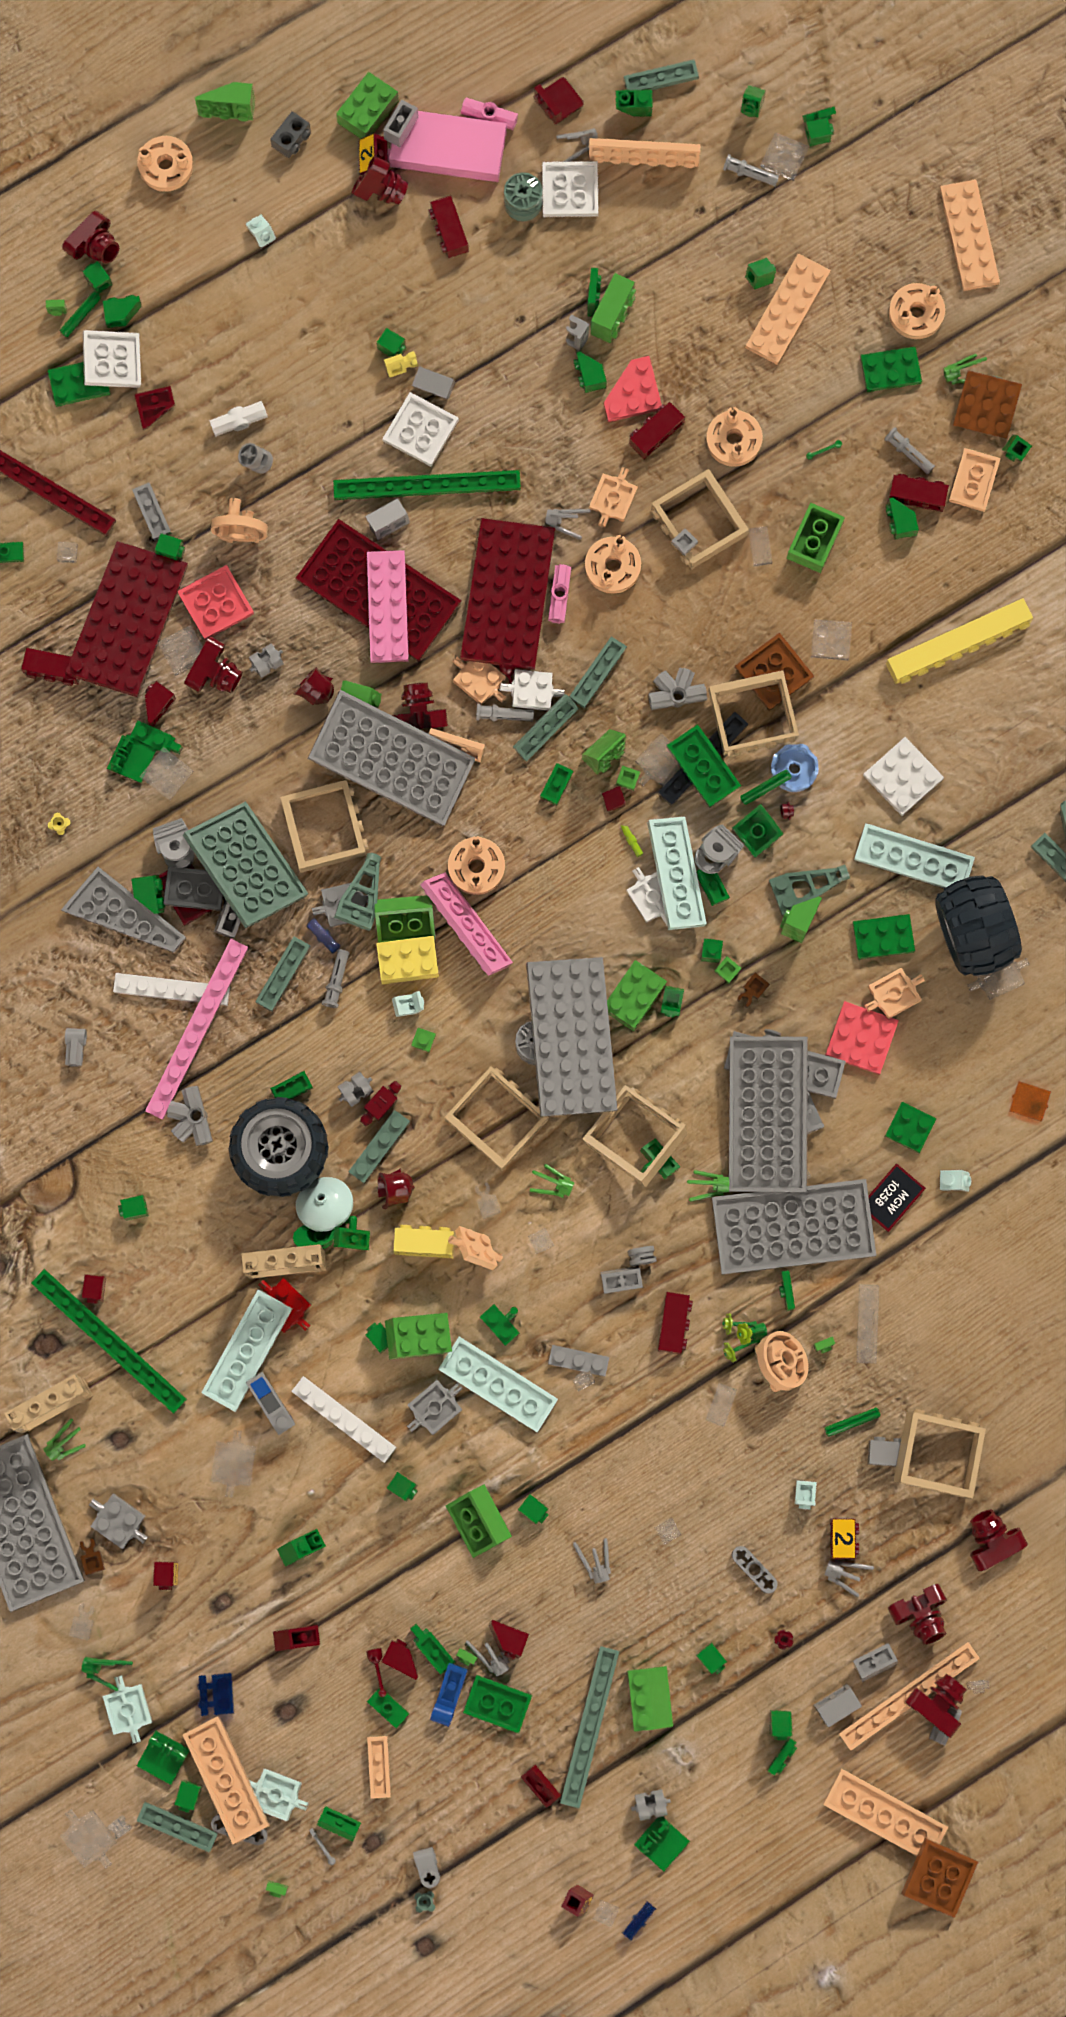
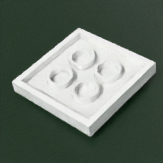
M542 162L543 217H598V162Z
M83 331L84 385L141 387L139 333Z
M410 392L384 435L383 442L432 467L458 423L459 418Z
M906 737L863 774L901 816L944 779L938 770Z

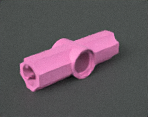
M465 98L461 109V114L475 119L506 123L507 129L513 130L517 123V113L498 108L492 102L482 103ZM492 112L493 115L487 116L486 113Z
M555 565L548 621L560 624L565 622L571 567L567 565ZM557 591H563L565 595L562 597H557L555 593Z

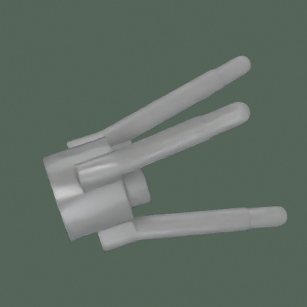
M594 128L556 136L557 139L581 138L582 144L587 145L563 162H570L589 150L590 138L598 139Z
M548 509L546 524L554 527L555 530L577 539H582V536L559 527L557 524L562 523V518H578L579 516L575 515L576 513H591V509Z
M604 1538L605 1567L604 1564L600 1565L596 1549H592L596 1564L592 1568L593 1571L577 1543L574 1542L573 1546L588 1571L590 1579H594L595 1584L610 1580L609 1574H611L609 1567L607 1538Z
M837 1559L834 1562L829 1560L824 1574L829 1577L828 1580L835 1582L849 1593L859 1597L857 1592L837 1578L840 1579L841 1575L856 1581H860V1578L844 1572V1567L841 1566L874 1570V1566L842 1562Z
M469 1641L465 1642L485 1664L490 1673L494 1672L496 1677L510 1669L507 1665L509 1660L504 1657L503 1652H501L502 1658L501 1656L496 1657L490 1645L485 1643L493 1659L489 1663Z

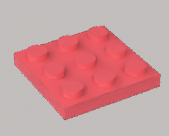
M227 565L177 591L205 641L210 636L213 637L254 614Z
M844 1001L825 1056L844 1060L847 1064L880 1075L899 1020L894 1018L888 1019L883 1014L874 1011L868 1012L866 1008Z

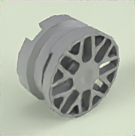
M654 1246L628 1250V1256L631 1257L629 1261L630 1266H641L657 1262L656 1256L653 1254L655 1251Z

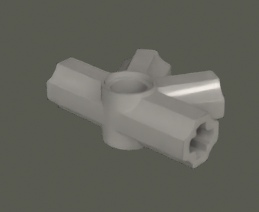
M679 668L675 680L665 670L653 680V683L660 691L648 694L651 710L668 707L679 708L685 704L707 701L706 687L704 684L691 686L695 673L689 669ZM680 694L683 699L675 700L673 695Z
M192 1086L181 1090L185 1104L171 1101L167 1110L168 1118L181 1120L171 1132L183 1143L192 1133L196 1146L213 1142L207 1121L208 1116L203 1106L199 1087ZM196 1111L201 1112V1118L198 1121L193 1119Z

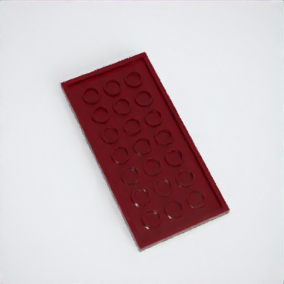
M481 518L460 660L535 670L555 536L554 527Z
M338 519L295 579L369 629L367 552L387 550ZM405 563L408 655L419 662L462 601Z
M117 541L65 672L66 675L138 698L178 594L177 591H179L188 568V563Z

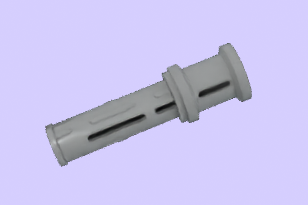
M728 154L723 167L725 171H733L738 176L746 175L774 187L779 178V175L747 164L746 160L740 161L732 158L730 154Z
M896 427L885 437L884 440L886 442L889 441L896 447L897 452H903L927 475L934 469L935 465L909 443L908 438H904L897 432Z
M477 703L476 720L491 719L495 722L497 719L533 722L534 709L500 708L494 704L493 706H481Z
M337 950L331 980L326 985L327 992L325 999L322 1001L324 1006L330 1008H338L339 1006L337 1004L339 995L343 991L341 983L350 954L346 950Z

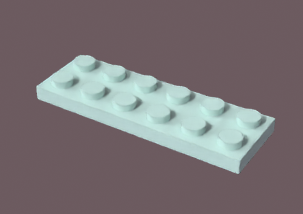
M675 817L649 820L647 824L668 930L704 927L707 923L686 818Z
M865 823L854 858L855 861L941 888H946L956 881L968 878L975 859L973 856Z
M257 1290L201 1393L236 1412L249 1389L246 1382L257 1375L293 1308L261 1290Z
M460 1336L454 1343L452 1352L447 1354L438 1369L535 1432L539 1431L558 1401L553 1395Z

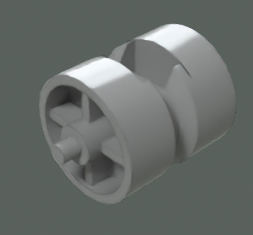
M247 443L239 450L238 460L242 466L259 474H264L271 468L273 457L269 451L253 443Z
M272 644L267 645L262 649L261 653L256 652L248 657L252 664V668L249 670L257 672L263 678L270 673V669L276 670L284 665L280 657L283 651L276 650Z
M358 1072L351 1077L350 1082L345 1081L337 1086L342 1093V1097L339 1098L340 1102L343 1100L347 1101L353 1107L360 1102L361 1097L366 1098L374 1092L370 1086L372 1078H364L362 1073Z
M662 1789L651 1791L650 1795L646 1793L636 1794V1804L634 1807H631V1810L638 1812L640 1821L651 1819L652 1815L656 1817L666 1816V1806L668 1803H671V1800L664 1798Z

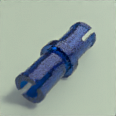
M315 918L306 925L317 937V941L319 943L322 942L332 954L341 947L330 935V931L328 929L325 930Z
M646 1901L639 1912L632 1916V1921L621 1933L632 1941L642 1926L645 1927L647 1925L645 1924L646 1921L656 1911V1908Z

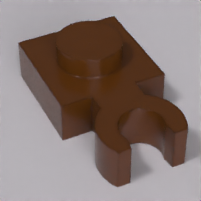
M755 972L743 986L746 993H741L737 1001L739 1002L742 998H747L748 1002L745 1007L748 1008L752 1003V997L758 1000L770 984Z
M93 1538L90 1539L91 1546L89 1548L85 1547L84 1541L80 1542L81 1549L86 1553V1555L80 1556L85 1575L105 1570L101 1551H94L96 1542Z

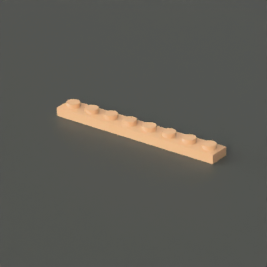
M966 1642L839 1733L840 1737L851 1751L909 1710L911 1707L905 1703V1700L915 1687L928 1696L932 1693L929 1688L931 1686L936 1687L934 1684L936 1680L943 1678L945 1674L953 1678L980 1658L969 1642Z

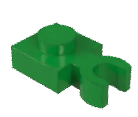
M835 106L802 115L805 123L827 117L829 120L832 119L831 115L837 113Z

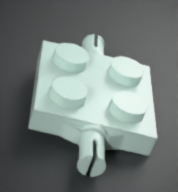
M115 1677L116 1686L119 1690L103 1696L113 1735L130 1732L134 1744L141 1741L138 1729L153 1723L142 1684L125 1687L123 1677Z
M268 1769L263 1770L261 1778L257 1783L249 1780L264 1813L288 1821L295 1807L304 1811L307 1810L305 1806H308L309 1803L298 1799L302 1782Z

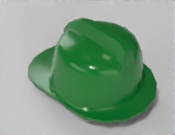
M303 1225L294 1232L293 1241L297 1247L320 1244L323 1249H326L334 1242L335 1229L320 1232L311 1230Z

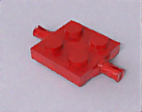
M285 1278L272 1288L264 1280L258 1284L266 1294L293 1308L281 1329L283 1333H286L295 1324H298L304 1331L311 1326L303 1319V1316L312 1304Z

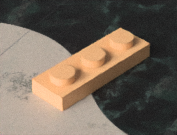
M430 729L429 735L475 757V761L481 762L484 744L436 729Z
M388 1736L367 1737L371 1799L391 1797Z

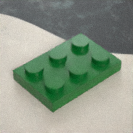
M916 346L862 354L860 356L867 392L922 384Z
M84 362L48 370L56 407L111 395L109 386L84 385Z
M910 914L852 922L858 960L915 953Z
M476 1675L463 1713L519 1734L533 1695Z

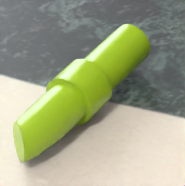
M621 825L626 841L633 849L635 855L640 857L644 853L638 845L637 839L628 826Z

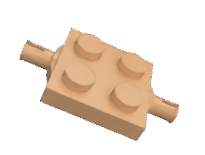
M622 467L618 477L603 473L589 506V509L602 515L598 523L599 526L602 525L605 528L609 518L624 522L638 489V486L630 484L625 480L629 472L627 468Z
M458 656L454 659L453 663L461 670L453 679V683L482 706L492 696L501 703L506 699V696L498 691L500 684L505 681L506 676L492 664L471 661L465 663Z
M900 968L868 986L874 1000L866 1004L865 1008L870 1012L879 1007L886 1017L890 1019L921 1002L916 986L925 980L921 974L911 980Z
M459 1226L455 1230L457 1237L450 1236L448 1239V1243L456 1245L460 1249L464 1260L487 1269L494 1270L498 1266L496 1261L500 1262L503 1259L502 1254L494 1252L491 1241L485 1234Z

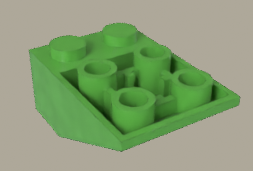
M233 82L195 97L198 115L204 118L219 117L224 120L230 118L240 121L253 120L255 95L251 83Z
M609 729L582 754V760L597 775L600 772L604 773L610 768V763L614 759L618 760L624 755L626 735Z

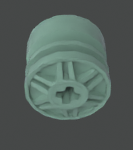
M521 172L514 174L507 180L504 187V206L511 218L525 222L534 219L540 213L543 202V189L541 182L536 176Z

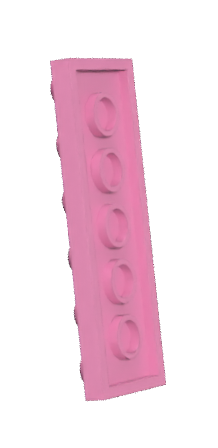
M405 551L367 552L371 663L409 662Z
M446 872L427 879L421 884L425 894L430 897L437 910L442 913L449 926L453 928L458 938L465 944L470 954L477 960L481 969L488 976L509 967L513 963Z

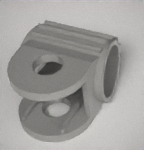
M182 818L153 828L157 853H162L168 867L188 868L194 860V851L183 837L184 832L188 831V828Z
M722 824L713 828L702 838L703 843L696 851L694 860L700 870L708 874H715L726 865L729 867L744 847V844ZM705 856H707L710 860L714 861V863H707L705 861Z

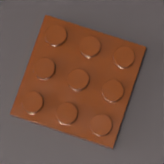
M968 370L953 426L1008 439L1022 384Z
M780 633L735 665V669L743 679L783 670L789 696L814 678L812 672ZM778 684L752 689L769 711L782 702Z
M924 1838L901 1894L955 1918L978 1861Z

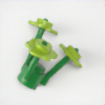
M727 1313L726 1318H723L722 1325L723 1329H726V1335L731 1334L732 1326H737V1337L742 1344L732 1348L729 1343H724V1356L728 1360L730 1359L732 1363L736 1361L735 1352L754 1343H759L761 1339L767 1336V1328L764 1323L757 1324L756 1321L733 1322L731 1313Z

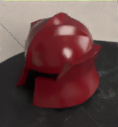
M315 667L300 683L301 686L294 691L293 695L304 698L312 705L328 703L334 694V686L331 683L333 678L322 675L318 668Z
M401 1168L391 1174L381 1172L378 1174V1198L386 1196V1203L382 1205V1209H387L394 1204L408 1203V1199H410L412 1191L415 1189L412 1178L408 1174L401 1172Z

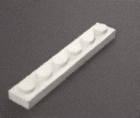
M116 973L113 992L199 1003L208 983ZM230 986L220 1005L228 1006Z
M304 1376L291 1391L385 1463L397 1448Z

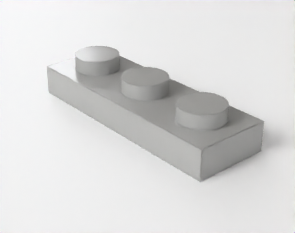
M150 483L132 489L154 541L159 539L161 533L170 535L171 531Z
M552 1345L548 1364L605 1377L609 1357Z

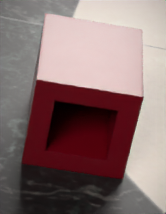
M84 1275L82 1298L87 1299L86 1303L98 1304V1301L104 1300L106 1278L104 1276Z
M576 1885L568 1890L561 1907L579 1917L587 1912L594 1894Z

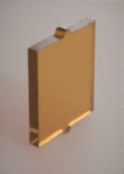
M1018 1081L1015 1094L1012 1095L1013 1101L1009 1112L1042 1122L1045 1110L1048 1108L1047 1103L1051 1091Z

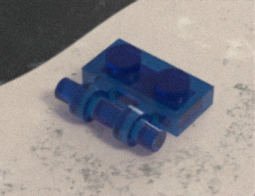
M232 1673L212 1674V1683H207L206 1675L198 1676L199 1684H197V1690H199L200 1695L198 1708H200L201 1716L209 1715L208 1707H214V1715L234 1714ZM207 1689L213 1690V1701H208Z

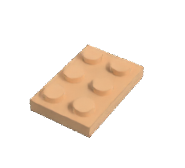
M964 448L949 502L985 512L1001 458Z

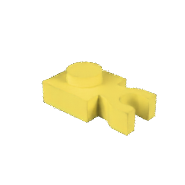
M414 351L402 357V354L384 360L389 378L407 372L406 368L408 367L414 368L418 366Z

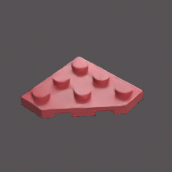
M650 356L631 360L604 401L608 422L656 412L662 405Z

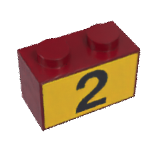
M373 133L359 140L360 175L368 172V164L373 156L388 162V141L383 136Z
M830 1519V1559H856V1555H859V1543H856V1535H859V1523H856V1519Z
M154 1562L153 1586H158V1590H172V1586L178 1585V1562Z

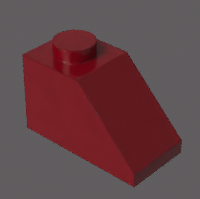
M157 681L154 684H150L145 691L147 718L149 725L152 727L157 724L176 700L174 693Z
M491 1620L488 1626L500 1652H503L506 1658L515 1660V1658L519 1659L522 1656L529 1634Z
M318 1625L273 1631L275 1651L320 1645Z
M400 1639L392 1640L381 1662L417 1680L419 1676L411 1650L407 1648L408 1643Z

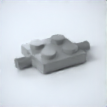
M351 883L322 889L323 906L312 908L313 916L325 913L330 928L347 924V922L334 918L339 900ZM356 891L351 898V902L365 907V903H368V895L364 896L362 892Z
M436 1380L407 1405L413 1411L416 1418L407 1427L413 1432L422 1425L434 1435L462 1411V1408L456 1403L454 1396L463 1388L457 1383L448 1390Z
M112 1494L103 1505L95 1499L89 1504V1506L98 1511L97 1517L90 1527L121 1549H124L128 1541L133 1537L142 1542V1544L147 1540L148 1537L138 1531L141 1522L146 1516L116 1494Z

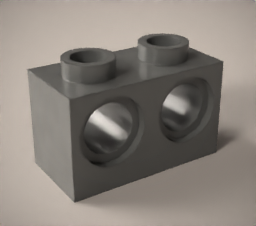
M291 111L271 137V146L290 159L293 154L295 155L299 151L303 140L306 141L311 134L310 123ZM295 127H301V128H302V129L299 130V131L293 130ZM285 141H290V142H291V143L288 144V145L282 144V143L285 142Z

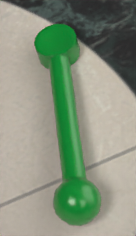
M837 440L835 444L813 453L808 452L806 458L811 460L813 456L835 447L841 448L842 442Z

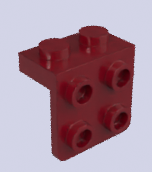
M565 77L559 78L545 89L541 84L534 87L533 98L535 102L543 108L545 115L555 125L584 105L581 97Z

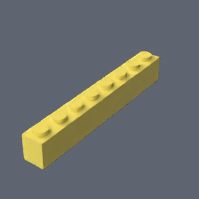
M1024 598L891 657L887 660L886 666L895 684L899 682L904 684L910 681L912 676L917 674L922 676L932 667L940 668L950 659L955 661L961 658L963 653L968 651L973 653L983 644L988 646L996 642V639L1001 636L1006 638L1012 635L1014 630L1028 628L1033 616Z

